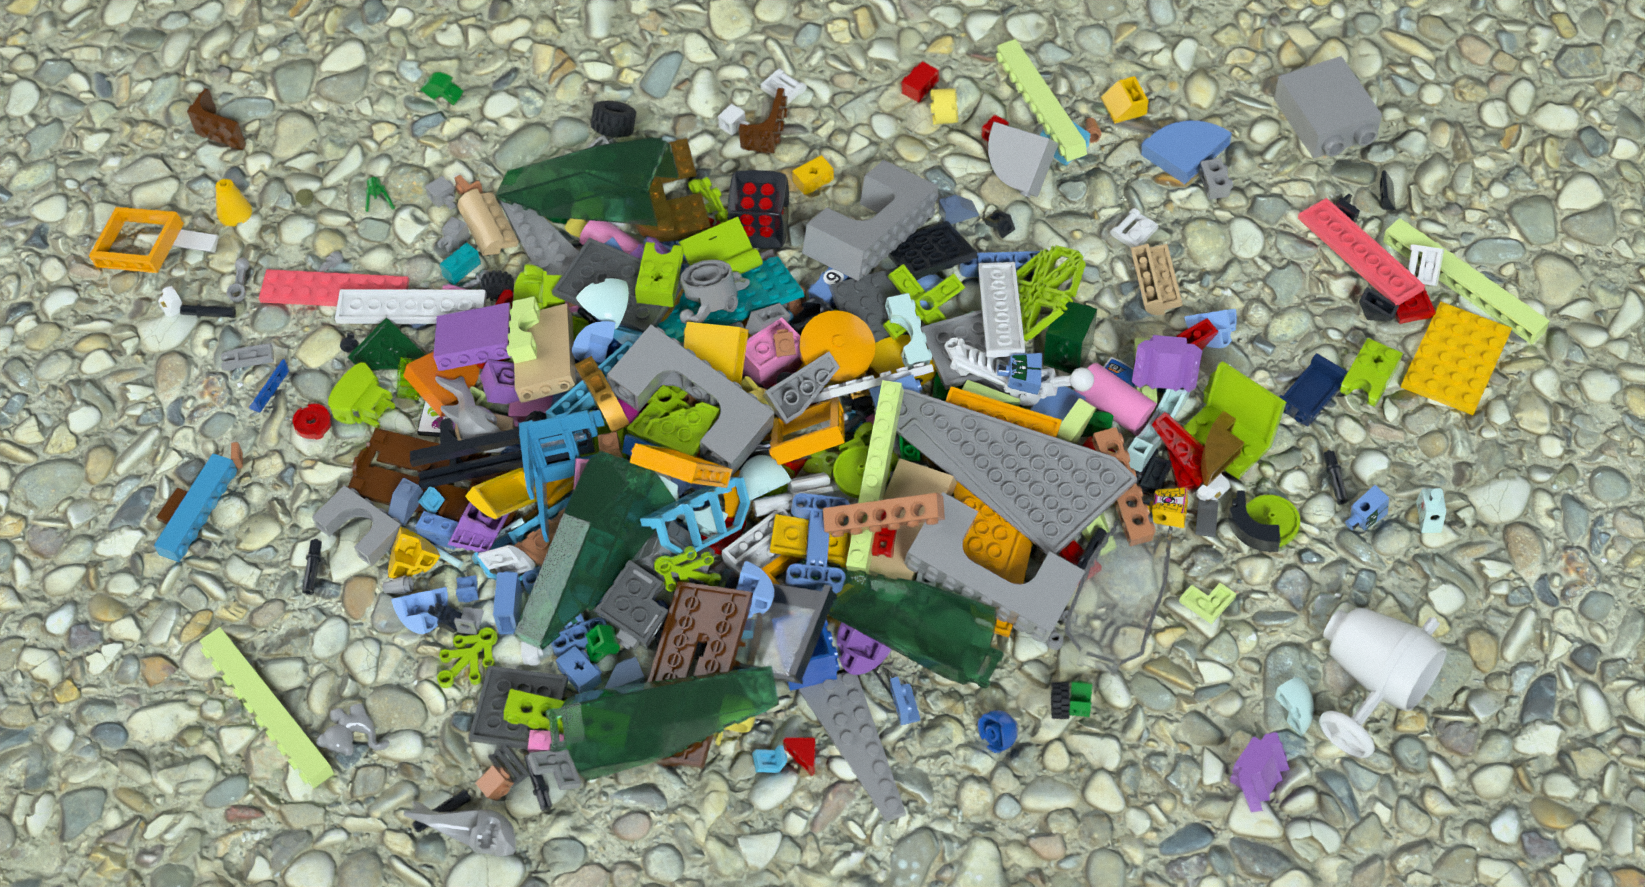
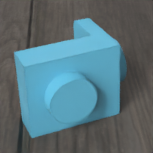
M778 745L775 750L755 749L752 753L756 772L779 773L787 763V754L784 752L783 745Z

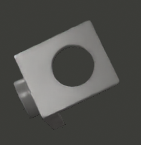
M464 607L461 619L455 618L454 620L457 631L459 633L478 635L484 611L482 609Z

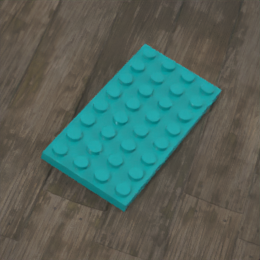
M778 256L771 257L763 261L761 266L741 274L742 278L749 279L750 283L746 288L738 291V305L733 312L725 310L710 312L701 323L727 326L749 318L751 312L778 303L783 305L805 297L804 292ZM684 292L680 298V303L675 306L670 316L663 322H660L657 327L661 328L669 338H675L679 343L684 342L686 324L681 322L680 313L685 309H690L696 315L701 304L687 299Z

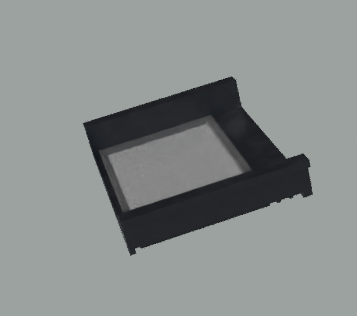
M725 569L718 587L736 590L739 577L732 570ZM773 584L774 598L770 608L763 614L759 612L753 614L751 618H747L741 638L742 642H746V646L739 647L735 660L741 663L740 666H733L732 671L803 684V676L832 604L837 599V595L832 590L833 587L824 585L821 592ZM697 643L694 653L696 660L704 656L707 643Z

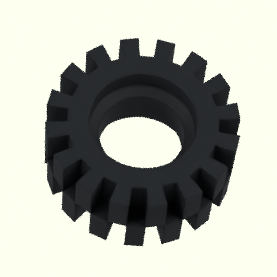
M492 270V273L488 271L481 277V290H486V299L490 298V301L496 299L497 302L503 291L511 290L514 293V278L506 271L502 273V270H498V272Z
M1051 682L1052 719H1069V682Z

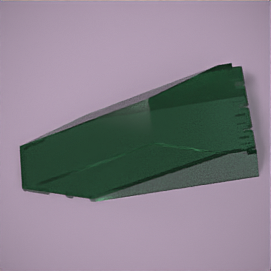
M651 137L598 145L509 170L506 172L495 197L497 200L510 205L514 203L519 204L526 211L532 209L537 212L538 216L658 226L651 195L647 191H649L654 177L678 178L679 174L671 144L663 141L662 138Z
M599 451L597 455L594 454L589 459L567 504L513 634L515 638L543 650L561 636L558 631L571 622L573 625L578 621L575 618L587 608L590 611L594 609L613 585L620 572L624 570L627 562L635 557L656 530V528L652 529L651 526H642L640 518L676 501L656 472L652 473L650 469L630 463L629 460L605 451Z

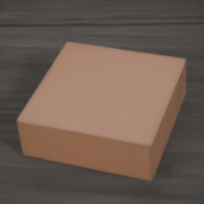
M238 442L231 443V459L236 469L243 467V451Z

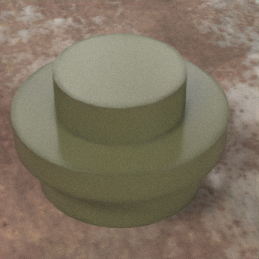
M309 189L299 190L295 195L296 201L301 205H309L313 200V192Z

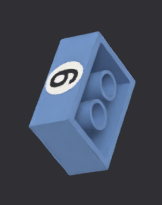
M829 267L826 272L821 273L818 281L809 287V300L813 297H820L834 309L836 305L829 286L853 278Z

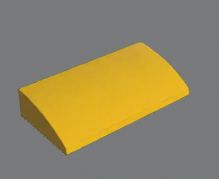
M518 468L473 486L465 496L478 510L494 519L537 502L535 482V499L530 500L524 468Z

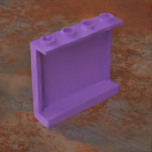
M510 303L437 316L433 357L438 371L484 363L487 360L495 361L511 358L512 356L509 357L507 353V345H509L508 333H510L509 321H511Z

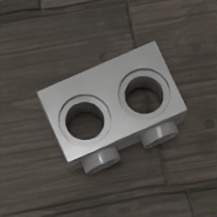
M1222 159L1201 161L1199 175L1208 200L1229 197L1230 190L1233 188V182L1228 177V169L1223 164Z
M778 303L751 312L745 329H748L750 335L753 336L781 317L788 323L791 315Z

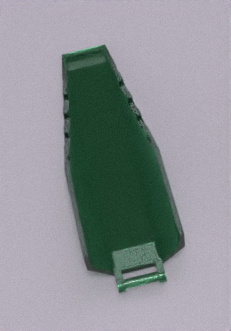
M827 564V567L838 568L845 573L843 588L840 592L836 593L837 599L832 604L829 616L945 679L962 685L976 683L981 688H988L990 678L996 666L1004 657L1002 651L991 647L997 623L995 607L922 582L902 578L895 580L886 578L885 575L881 574L874 576L866 574L865 571L853 572L848 571L844 567ZM811 577L813 580H819L817 577ZM989 656L991 660L983 676H981L978 672L986 657Z
M763 666L587 691L570 696L561 708H553L546 711L552 741L550 743V750L552 752H559L567 749L578 774L587 781L665 759L688 748V745L697 741L701 742L716 732L725 731V728L735 723H742L750 717L757 716L778 706L779 702L772 666ZM562 717L564 741H560L557 718Z

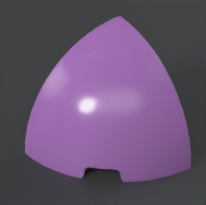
M842 621L837 635V645L841 650L839 660L849 674L860 675L873 670L885 660L894 646L882 638L850 623Z

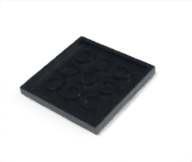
M948 221L909 235L905 242L900 243L895 251H891L888 254V257L897 267L904 264L916 281L922 277L936 274L944 269H950L955 265L967 263L972 259L978 258L977 251Z

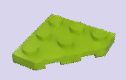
M701 402L695 404V407L686 410L683 408L669 413V416L651 419L641 436L642 439L663 448L674 449L696 457L700 450V440L715 424L721 411L717 407Z

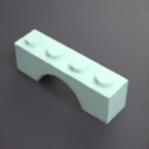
M909 293L888 297L885 308L890 323L903 326L911 338L910 343L903 348L901 354L904 366L911 370L914 369L913 365L924 362L925 366L929 365L930 360H932V353L930 349H927L926 335L921 331V320L919 316H916L914 300L910 298Z
M658 476L654 479L645 499L650 501L649 504L658 509L679 499L678 485L663 476ZM710 505L701 511H694L700 534L710 537L718 533ZM722 511L723 518L725 521L728 514ZM685 514L677 515L679 519L683 520V524L687 526Z

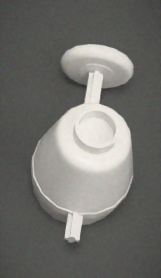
M1356 608L1349 614L1340 609L1332 616L1323 634L1324 638L1331 641L1330 654L1341 667L1370 693L1352 718L1336 711L1322 713L1319 719L1320 728L1335 746L1351 756L1358 758L1370 757L1375 750L1374 741L1362 725L1380 701L1407 712L1411 711L1422 700L1438 676L1447 654L1446 647L1431 636L1440 625L1436 618L1429 617L1422 628L1365 608Z

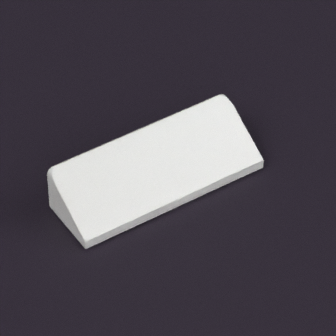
M180 230L172 246L216 253L218 235Z

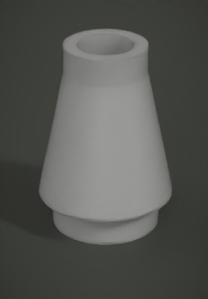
M404 575L383 582L385 594L408 595L414 590L411 576L407 577Z

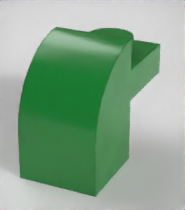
M442 72L432 73L420 89L431 99L435 100L440 95L453 106L464 92L451 81L453 77Z
M597 625L586 634L588 643L585 646L591 663H598L608 654H616L620 649L615 630L612 626Z
M1071 681L1070 715L1090 717L1092 682Z

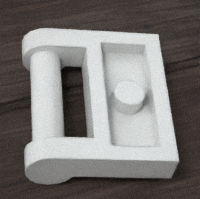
M780 68L760 84L761 90L774 98L778 88H785V96H788L787 105L807 89L806 84L803 82L799 83L785 74V71Z
M1132 208L1129 211V215L1117 227H1114L1110 233L1114 238L1132 248L1143 245L1158 229V224L1140 214L1136 208ZM1133 220L1137 221L1126 234L1122 233Z
M1411 244L1410 250L1412 251L1408 270L1415 276L1419 251L1423 252L1419 275L1416 278L1423 284L1437 286L1444 249Z

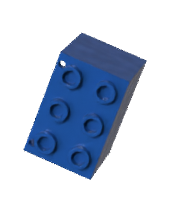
M795 613L772 619L775 644L785 672H789L812 617L810 614ZM827 619L803 676V684L787 681L790 691L820 684L827 679H837L836 671L840 670L837 660L838 653L836 647L832 645L831 631L827 630Z

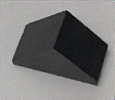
M1366 287L1359 300L1367 320L1392 321L1399 308V305H1395L1394 302Z

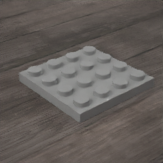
M982 310L920 327L921 331L926 335L927 349L931 350L933 364L945 390L950 389L951 386L964 385L967 380L975 382L985 379L968 373L966 376H960L956 370L951 369L952 361L945 349L947 341L958 337V339H963L965 344L986 353ZM1011 356L997 357V359L1009 363Z

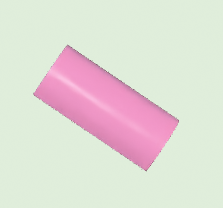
M601 216L591 219L585 225L580 235V243L583 246L588 238L606 243L614 237L622 250L628 254L632 253L638 247V244L644 245Z
M1093 363L1087 368L1094 375L1093 386L1087 391L1075 390V392L1085 396L1086 402L1096 407L1100 412L1112 414L1114 416L1113 421L1135 436H1138L1144 429L1157 403L1100 364Z

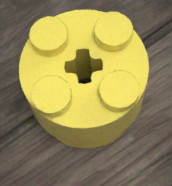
M956 88L931 90V100H934L931 103V113H935L933 114V125L958 123Z

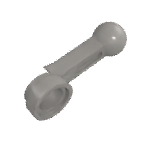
M243 257L235 261V268L237 269L235 284L230 285L227 289V296L233 302H240L246 296L244 282L246 271L249 269L250 264ZM241 291L239 296L233 297L234 293Z

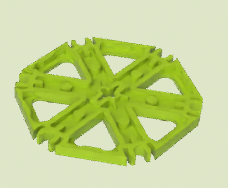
M1055 245V247L1051 246L1050 251L1047 249L1040 251L1016 271L1023 335L1026 342L1064 313L1062 310L1068 309L1065 305L1068 302H1073L1071 297H1076L1086 266V262L1083 260L1084 256L1078 250ZM1059 258H1068L1055 269V264ZM1035 269L1032 281H1024L1023 279ZM1073 277L1069 290H1057L1062 283ZM1041 306L1053 310L1049 316L1043 318L1036 325L1041 312Z

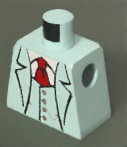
M1441 488L1422 489L1416 500L1421 533H1441L1446 516L1443 490Z

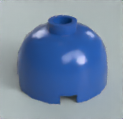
M993 710L979 718V734L982 740L986 739L990 745H986L989 750L994 753H1001L1014 745L1018 737L1016 720L1005 711Z

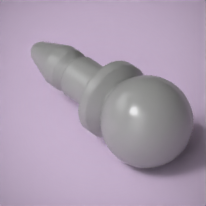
M338 251L332 252L326 258V262L320 266L319 272L326 271L330 267L335 268L341 264L344 259L342 253Z
M490 270L481 271L479 275H475L476 279L465 283L461 288L470 290L478 284L481 286L482 275L488 271L492 272Z

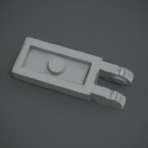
M268 343L221 353V359L225 361L221 364V369L231 371L236 367L241 368L274 362L273 346Z

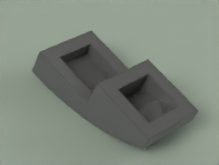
M1198 500L1195 535L1215 537L1218 501Z

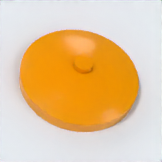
M845 311L823 312L812 318L801 333L799 341L801 360L807 366L827 352H830L840 368L828 382L845 383L856 380L872 364L875 355L873 333L868 325L856 315Z

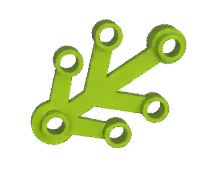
M709 178L693 179L688 182V186L693 194L702 193V196L708 201L705 204L707 212L710 214L717 210L718 213L714 215L716 221L719 220L721 224L726 222L728 210L724 208L719 199L722 196L720 190L717 187L710 190L709 187L712 184Z
M688 546L684 549V553L677 556H661L657 558L654 562V568L657 573L664 576V585L669 592L675 591L677 586L671 572L677 573L681 582L690 583L688 579L690 577L706 582L708 586L718 587L722 577L720 574L711 573L709 575L694 570L704 565H711L714 562L712 554L704 552L700 559L682 566L677 565L685 560H693L697 557L695 548Z
M487 627L481 629L478 635H457L453 638V643L457 650L443 649L440 651L439 657L443 663H449L453 658H461L450 671L443 670L437 675L440 687L450 688L454 684V678L469 662L470 674L468 677L470 683L477 685L481 682L478 653L484 648L485 658L482 664L485 670L489 666L486 665L487 662H492L490 666H495V661L492 657V646L498 639L495 630ZM462 640V643H456L457 641ZM476 643L472 648L462 649L466 644ZM443 655H449L447 658H443ZM474 676H478L476 680L472 679Z

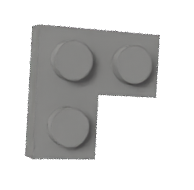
M568 748L532 752L529 754L528 759L534 775L553 773L559 790L579 788L581 782L575 766L572 765L573 760Z

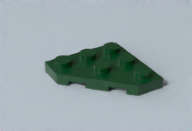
M386 317L347 358L355 365L366 363L372 371L405 370L407 364L425 356V354Z

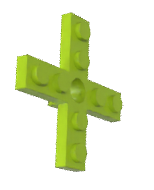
M904 264L888 275L901 294L909 293L910 298L915 302L916 316H919L925 325L947 320L938 308L965 289V286L954 273L927 292L924 291ZM920 301L928 302L930 310H924L920 305ZM890 320L883 325L893 340L907 331L899 324L890 323Z
M662 385L647 402L649 405L627 427V431L633 436L642 439L641 435L651 419L657 417L660 419L669 416V413L677 410L692 408V406L682 401L688 393L676 386ZM663 398H669V399H670V400L667 401V402H661V401H660V400L663 399Z

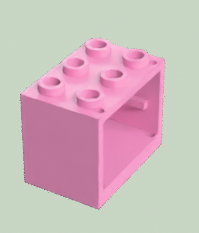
M781 317L747 339L742 376L750 377L755 384H761L767 389L777 384V377L780 373L790 372L794 374L803 363L799 353L801 336ZM788 329V332H793L796 355L776 356L773 335L777 334V330Z

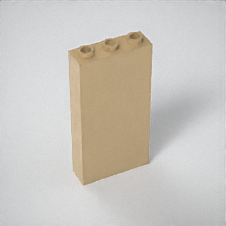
M567 304L540 310L539 323L526 331L532 333L537 344V359L514 363L515 391L521 403L570 391L576 386L575 357L572 353L574 344L573 317Z
M899 459L883 500L931 493L941 495L942 492L952 496L957 481L952 475ZM924 506L919 509V515L924 513ZM905 509L901 511L900 518L904 517ZM919 523L918 527L900 526V529H897L893 558H886L885 555H879V557L872 556L869 576H865H875L877 580L886 584L888 582L895 583L896 587L903 590L907 588L914 589L918 571L913 572L909 570L904 562L911 545L924 523ZM881 542V547H886L887 542Z

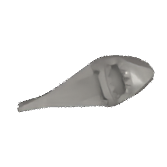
M439 376L435 377L436 382L440 386L453 393L458 399L459 404L441 406V411L457 424L462 440L501 432L496 426L497 417L488 409L475 405L473 395L467 387L464 377H459L455 380ZM506 447L484 452H500L502 450H505Z
M417 801L412 802L413 810L404 811V816L422 822L451 838L469 845L474 852L492 854L494 856L513 855L516 851L513 826L505 816L498 812L476 809L439 813L430 810L424 804Z

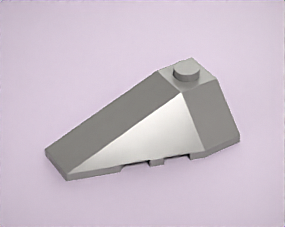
M827 352L766 390L763 397L774 413L787 424L807 409L840 367L831 353Z

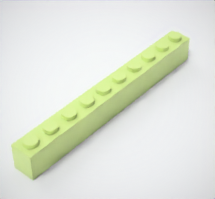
M1014 39L998 45L997 61L1002 63L1005 73H1008L1011 82L1016 84L1018 93H1022L1023 99L1026 104H1029L1032 114H1036L1037 121L1043 125L1046 135L1049 134L1051 140L1058 143L1057 148L1060 156H1064L1068 162L1087 155L1086 141L1018 41Z
M1401 218L1386 230L1383 239L1384 243L1409 260L1412 251L1410 250L1411 244L1444 249L1437 242H1434ZM1444 249L1439 281L1501 324L1511 327L1514 333L1531 345L1546 332L1550 320L1544 315L1539 314L1529 305L1517 299L1513 294L1501 288L1497 283L1485 277L1484 274L1472 268L1468 263L1463 262L1453 253ZM1420 251L1417 260V266L1419 267L1421 265L1423 252Z
M882 380L858 503L880 501L884 498L904 394L902 383ZM867 514L862 518L863 523L867 521ZM864 530L862 534L852 535L846 563L849 573L869 576L875 532Z
M221 627L199 640L203 647L200 650L205 658L213 660L211 665L216 672L221 671L224 674L221 677L227 686L232 685L235 688L232 691L238 700L243 699L245 701L243 705L249 714L253 712L256 715L254 719L260 728L264 726L267 729L265 733L271 742L275 740L278 743L276 747L282 756L287 755L290 758L287 761L293 770L298 769L301 772L299 777L305 785L309 783L314 789L334 775L330 764Z

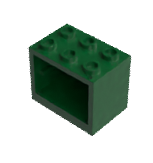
M1074 301L1068 302L1065 305L1068 309L1062 310L1064 313L1048 326L1043 363L1044 366L1072 374L1075 369L1083 368L1094 343L1097 316L1096 308Z

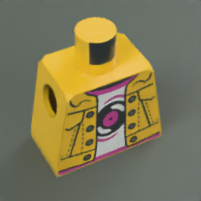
M1187 488L1156 490L1154 501L1142 500L1143 504H1147L1149 512L1153 513V522L1155 524L1179 528L1185 527L1188 507Z

